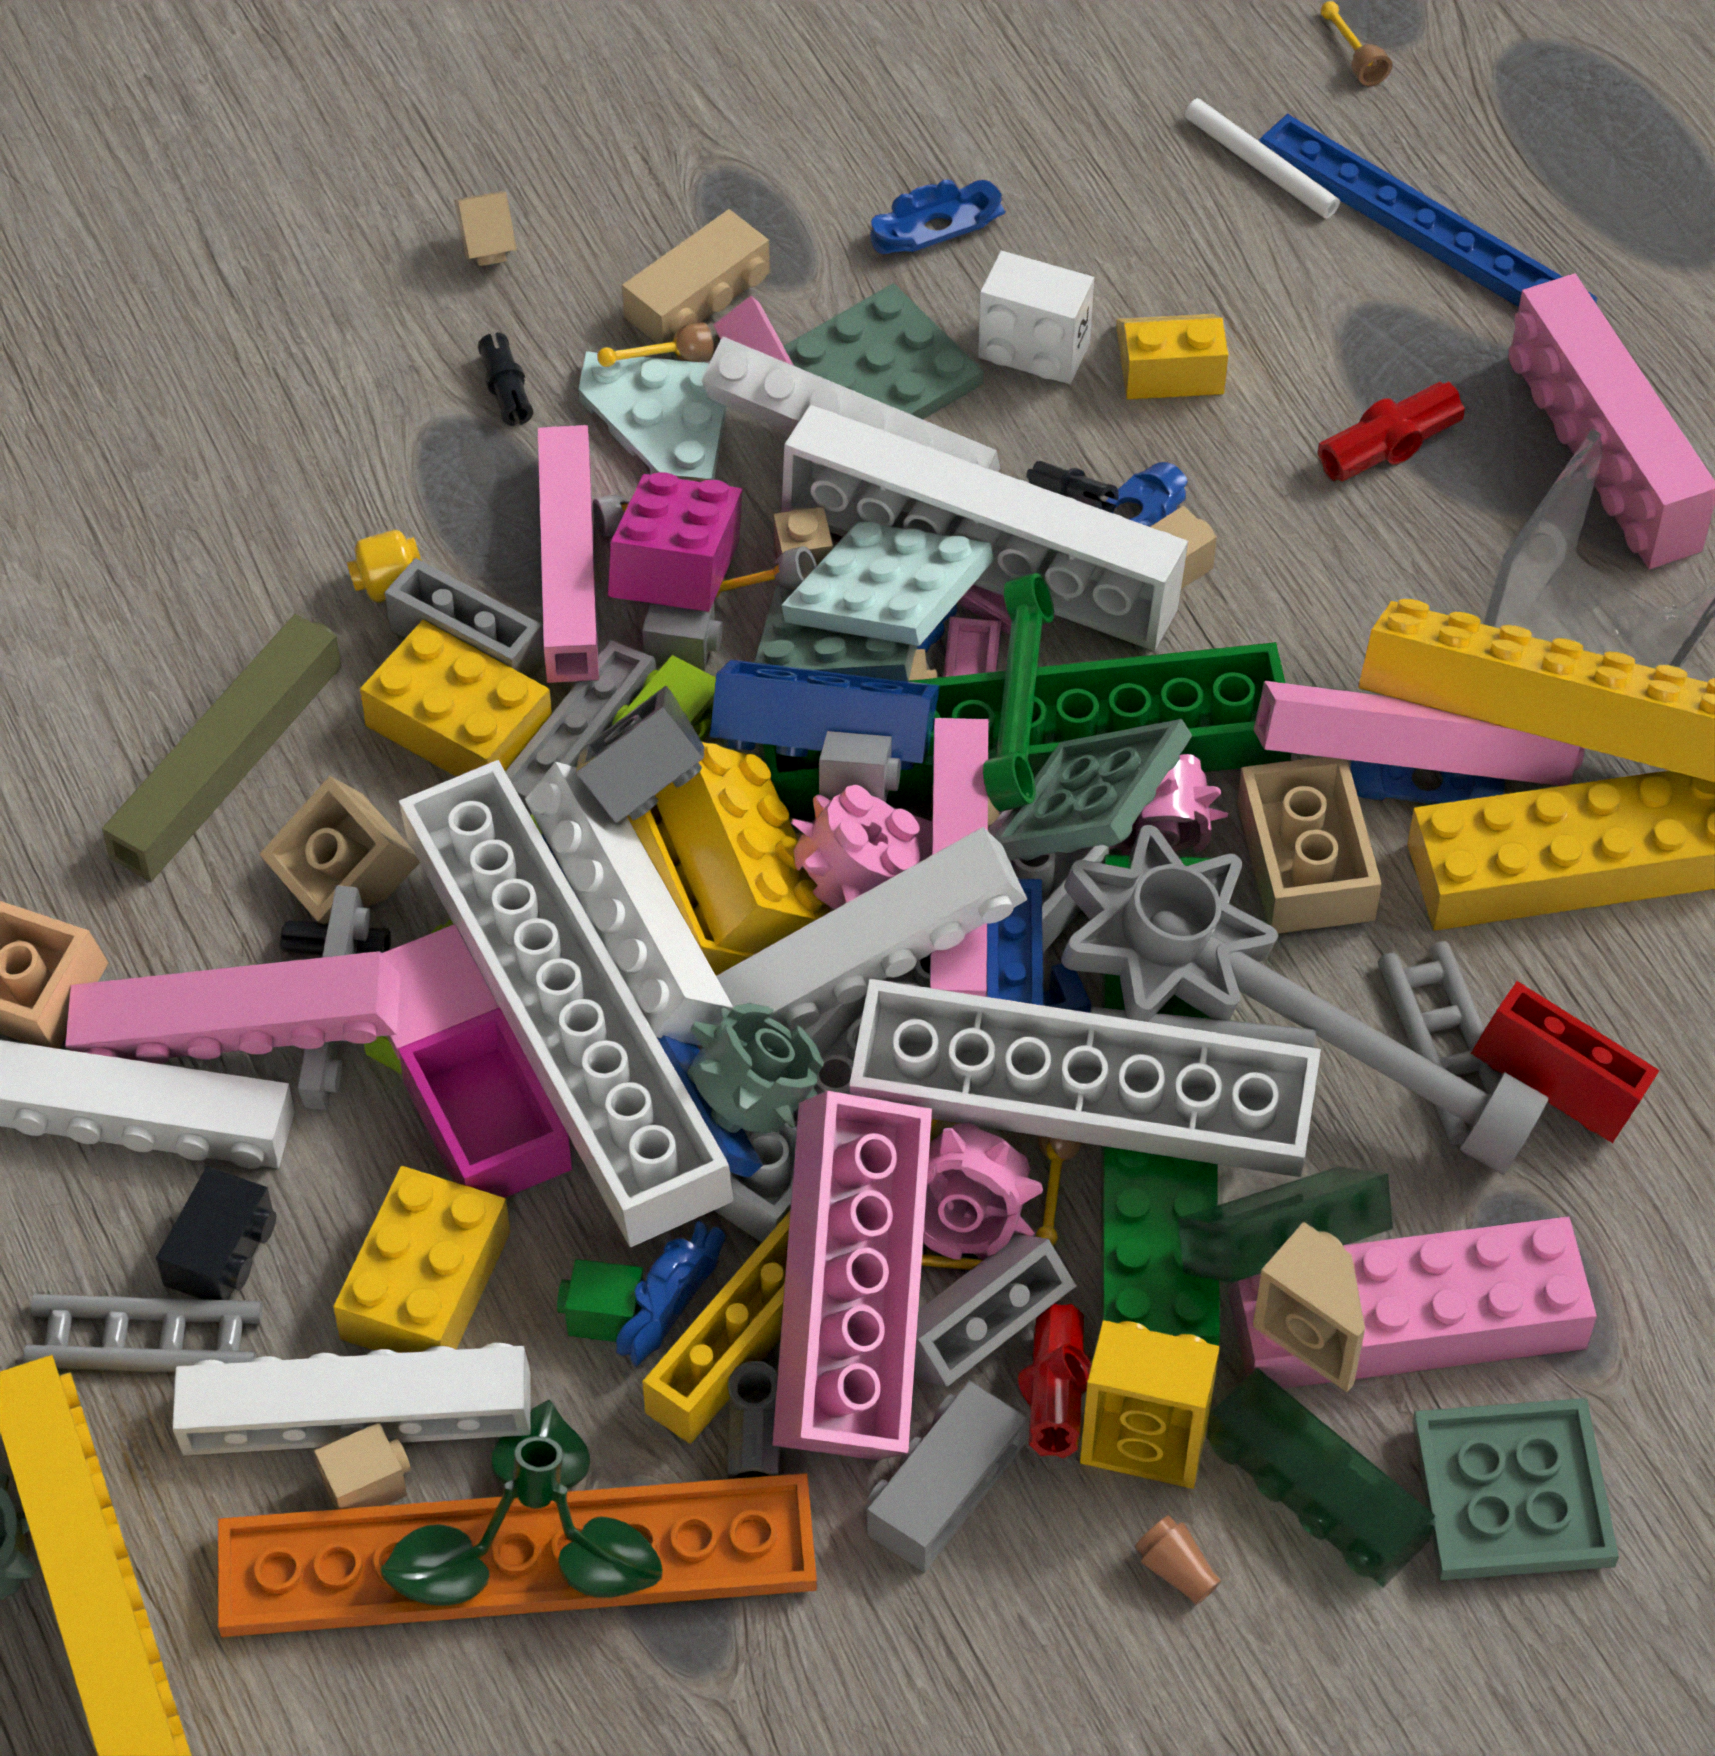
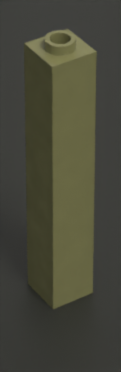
M294 614L102 827L109 859L150 882L156 878L341 668L337 636L327 626L320 622L312 623L297 614Z

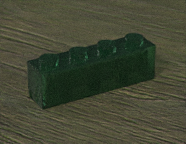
M1335 1167L1179 1217L1183 1274L1230 1283L1260 1274L1262 1268L1303 1222L1318 1232H1327L1333 1235L1343 1245L1393 1229L1389 1176L1387 1173Z
M1256 1368L1211 1411L1207 1439L1210 1441L1214 1452L1224 1462L1230 1465L1237 1464L1253 1477L1255 1485L1264 1496L1274 1502L1281 1501L1298 1515L1299 1522L1309 1534L1320 1540L1325 1538L1343 1554V1558L1348 1566L1358 1575L1365 1578L1370 1576L1384 1588L1430 1541L1436 1515L1259 1368Z

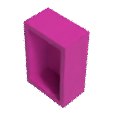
M665 472L651 475L643 474L611 540L608 597L710 612L739 544L743 488L731 487L719 480L697 482L678 479L677 476Z
M500 1007L398 1048L404 1085L454 1182L506 1198L572 1170L569 1135Z

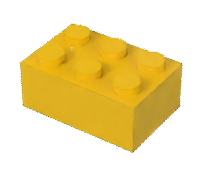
M424 619L360 688L365 725L368 728L456 777L496 760H499L506 772L552 714L549 688Z
M401 1165L333 1306L340 1340L371 1350L384 1349L397 1353L424 1352L428 1348L435 1346H446L457 1350L510 1235L506 1198Z
M1103 1320L1087 1383L1080 1464L1194 1489L1208 1429L1220 1346L1208 1344L1202 1338L1194 1335L1181 1334L1172 1336L1149 1331L1145 1326L1135 1322L1113 1323Z

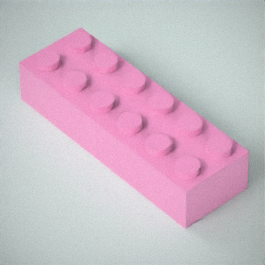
M1576 273L1522 290L1519 310L1515 314L1514 319L1515 331L1513 341L1508 350L1510 364L1517 374H1522L1530 386L1536 405L1547 412L1554 423V429L1560 442L1567 444L1575 455L1582 476L1586 480H1591L1599 492L1606 513L1616 518L1624 531L1627 545L1634 553L1638 552L1648 569L1703 552L1715 505V480Z
M825 1091L799 1103L772 1446L878 1461L908 1453L932 1109L833 1091Z
M1570 1216L1343 1245L1345 1250L1352 1254L1365 1324L1355 1379L1588 1348L1597 1315ZM1275 1254L1233 1259L1228 1294L1250 1393L1331 1382L1253 1327L1261 1270Z

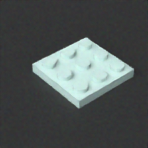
M858 521L781 605L784 620L786 623L920 646L994 561L991 543L971 540L964 536H946L923 532L920 529H902L879 525L876 522Z

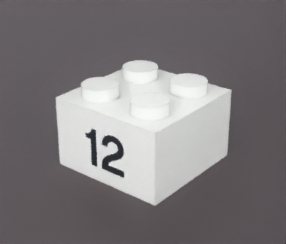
M1001 250L980 293L978 358L991 361L1000 366H1008L1029 372L1044 379H1053L1071 384L1090 344L1094 277Z

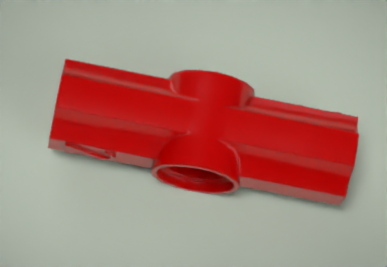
M1439 381L1398 403H1395L1391 398L1377 401L1364 412L1359 423L1320 442L1317 454L1321 459L1324 472L1333 482L1336 480L1343 482L1384 460L1391 464L1405 462L1419 450L1423 440L1462 421L1465 408L1461 402L1458 390L1449 381L1446 383Z
M1054 1303L1036 1317L1033 1364L1019 1371L1018 1374L1019 1388L1030 1406L1029 1446L1041 1457L1051 1455L1063 1459L1078 1450L1081 1424V1396L1087 1392V1383L1092 1364L1083 1352L1084 1314L1073 1304L1059 1305Z

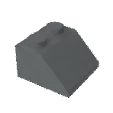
M664 686L583 747L580 751L576 773L617 824L627 815L636 820L648 812L659 801L655 794L671 782L678 788L698 774L702 769L698 762L704 758L705 747L673 693L667 686Z

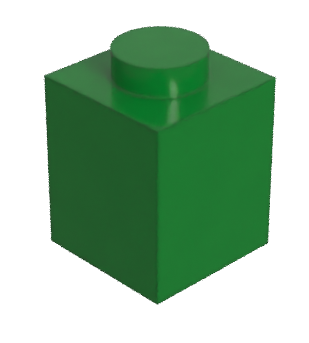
M575 1259L571 1280H561L557 1298V1313L565 1314L568 1336L616 1342L622 1327L642 1309L636 1301L635 1288L638 1283L644 1281L643 1267Z

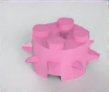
M1189 754L1179 755L1180 760L1177 765L1168 771L1156 789L1155 798L1143 808L1133 823L1130 835L1119 844L1109 846V850L1115 847L1122 850V855L1130 856L1140 829L1145 825H1152L1158 828L1174 851L1186 849L1192 845L1196 853L1202 851L1211 842L1210 821L1228 817V812L1209 808V805L1221 794V789L1216 786H1207L1206 774L1201 770L1200 759Z
M859 785L847 786L841 794L833 797L831 801L822 795H816L813 798L816 819L812 823L794 818L791 821L803 833L794 848L795 866L798 871L803 867L806 869L809 876L818 885L813 890V894L834 910L914 866L921 859L920 846L916 838L920 827L913 815L904 809L892 808L881 799L871 796L866 789Z
M972 1123L955 1124L952 1128L944 1129L942 1134L930 1142L923 1243L932 1251L952 1259L961 1260L963 1253L975 1254L980 1260H984L989 1256L995 1255L1005 1247L1013 1234L1033 1237L1035 1232L1022 1219L1020 1214L1024 1203L1041 1194L1043 1187L1041 1182L1028 1178L1030 1167L1027 1157L1015 1150L1003 1138L980 1130Z

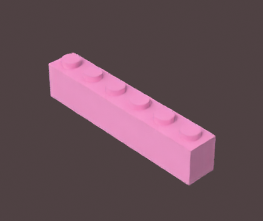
M378 951L71 985L65 1046L70 1051L165 1064L169 1061V1058L191 1056L196 1059L210 1060L218 1058L224 1052L243 1051L249 1054H266L272 1051V1047L292 1045L303 1049H316L322 1047L324 1042L346 1040L359 1044L371 1043L378 1036L397 1035L400 972Z

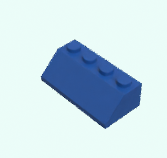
M730 660L716 673L710 737L723 739V746L731 749L753 750L755 749V743L776 745V753L803 757L808 755V749L822 751L827 731L891 736V758H900V770H911L914 768V763L923 764L928 756L939 685Z

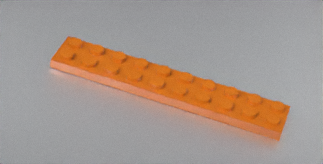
M807 1473L568 1491L567 1503L573 1524L578 1531L581 1532L585 1524L596 1517H608L623 1521L635 1528L647 1539L661 1560L663 1575L656 1585L611 1598L585 1595L575 1590L563 1579L558 1566L559 1554L562 1548L572 1541L567 1539L564 1534L556 1502L551 1501L550 1504L543 1508L536 1509L524 1506L518 1498L513 1499L489 1551L479 1558L489 1569L490 1575L487 1586L470 1600L445 1606L421 1603L397 1592L382 1578L381 1566L387 1562L395 1546L403 1537L427 1525L441 1524L455 1527L468 1535L472 1542V1547H474L481 1541L502 1497L218 1518V1628L221 1637L817 1591Z

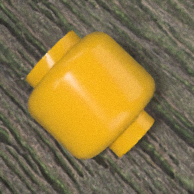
M394 529L357 541L354 548L356 560L347 562V566L355 591L366 589L369 598L373 602L382 603L386 602L385 591L415 558L421 560L415 538L406 539L400 530Z

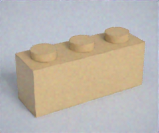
M728 209L622 284L624 318L655 343L672 342L674 335L680 328L688 324L700 323L713 313L724 310L731 300L749 287L757 286L764 280L766 275L770 273L769 239Z

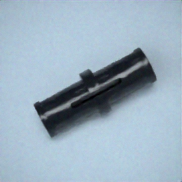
M495 332L499 346L497 349L495 348L491 333L480 339L477 347L487 369L485 381L488 390L493 395H496L505 424L515 426L513 410L516 411L520 425L525 424L532 418L534 411L523 386L525 384L523 369L519 364L515 363L508 338L505 334Z

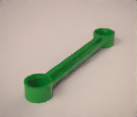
M1037 572L1007 581L1004 585V600L1011 619V630L997 754L995 758L986 760L983 765V779L988 797L992 805L999 812L1032 804L1036 796L1035 781L1028 763V752L1042 625L1051 623L1054 619V605L1049 587L1041 574Z

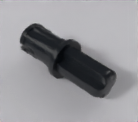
M1037 461L1032 469H1028L1026 474L1029 483L1073 498L1101 510L1112 513L1117 506L1101 500L1103 496L1118 500L1119 492L1117 487L1088 478L1081 469L1070 468L1066 470L1043 461Z
M294 920L286 921L284 926H282L280 936L282 950L292 953L323 955L329 924L323 925L316 922ZM370 927L367 940H358L356 954L378 951L383 953L390 950L391 932L389 928Z

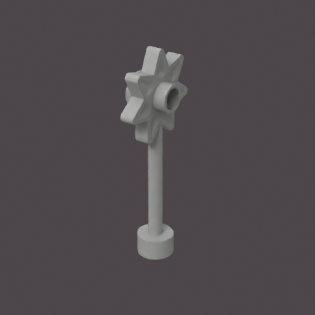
M1145 825L1140 829L1133 844L1127 868L1087 860H1077L1073 863L1064 888L1090 921L1070 937L1061 957L1062 964L1069 970L1119 975L1127 1019L1148 1022L1173 995H1176L1210 1018L1228 1021L1240 1001V991L1302 1028L1315 1029L1316 1036L1472 1125L1459 1150L1502 1175H1505L1538 1121L1549 1098L1505 1072L1491 1094L1488 1095L1261 964L1260 961L1266 960L1278 938V933L1272 926L1229 904L1242 868V861L1238 856L1225 854L1190 866H1184L1158 828L1152 825Z

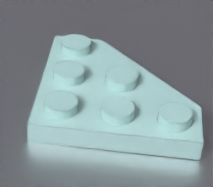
M586 352L578 388L579 402L591 414L596 412L608 425L609 433L632 456L637 454L650 468V475L665 472L677 476L678 479L697 482L714 480L727 406L709 399L701 380L709 363L637 357L618 360L610 367H603L597 360L598 353Z

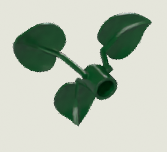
M546 1400L530 1410V1435L501 1437L492 1452L491 1466L498 1480L504 1484V1494L481 1541L477 1545L472 1547V1542L468 1535L455 1527L441 1524L427 1525L403 1537L380 1570L382 1578L392 1588L402 1595L421 1603L445 1606L463 1603L472 1599L487 1586L489 1581V1569L479 1558L489 1551L513 1499L518 1498L524 1506L536 1509L547 1506L551 1501L556 1502L564 1534L567 1539L572 1541L560 1551L558 1566L563 1579L575 1590L593 1597H618L654 1586L662 1579L663 1575L662 1563L654 1548L640 1532L627 1523L614 1518L596 1517L589 1520L581 1532L575 1528L567 1503V1489L575 1486L585 1478L589 1471L590 1454L582 1438L565 1422L551 1400Z

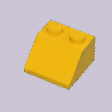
M1215 314L1116 320L1126 400L1224 394L1228 349L1222 317Z

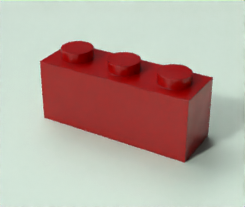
M1518 981L1515 982L1499 1005L1470 1053L1488 1064L1493 1070L1502 1074L1505 1072L1549 1098L1547 1103L1611 1143H1614L1660 1071Z

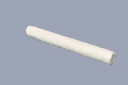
M1197 98L1188 105L1185 111L1186 119L1324 219H1328L1336 212L1340 204V200L1201 99Z

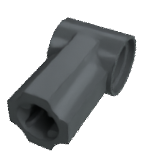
M744 1362L736 1367L729 1377L728 1479L779 1475L780 1446H772L778 1374L773 1367L765 1362ZM753 1390H762L769 1393L766 1399L758 1403H750L742 1399L745 1394Z

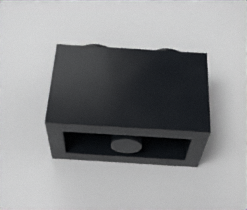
M206 1166L156 1257L163 1286L199 1299L229 1300L234 1289L241 1290L251 1271V1257L259 1243L265 1244L269 1240L276 1224V1212L272 1208L268 1187Z

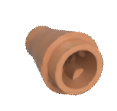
M1169 1515L1155 1524L1135 1545V1549L1143 1556L1140 1563L1188 1596L1195 1605H1198L1208 1597L1222 1582L1211 1569L1184 1522L1177 1524Z

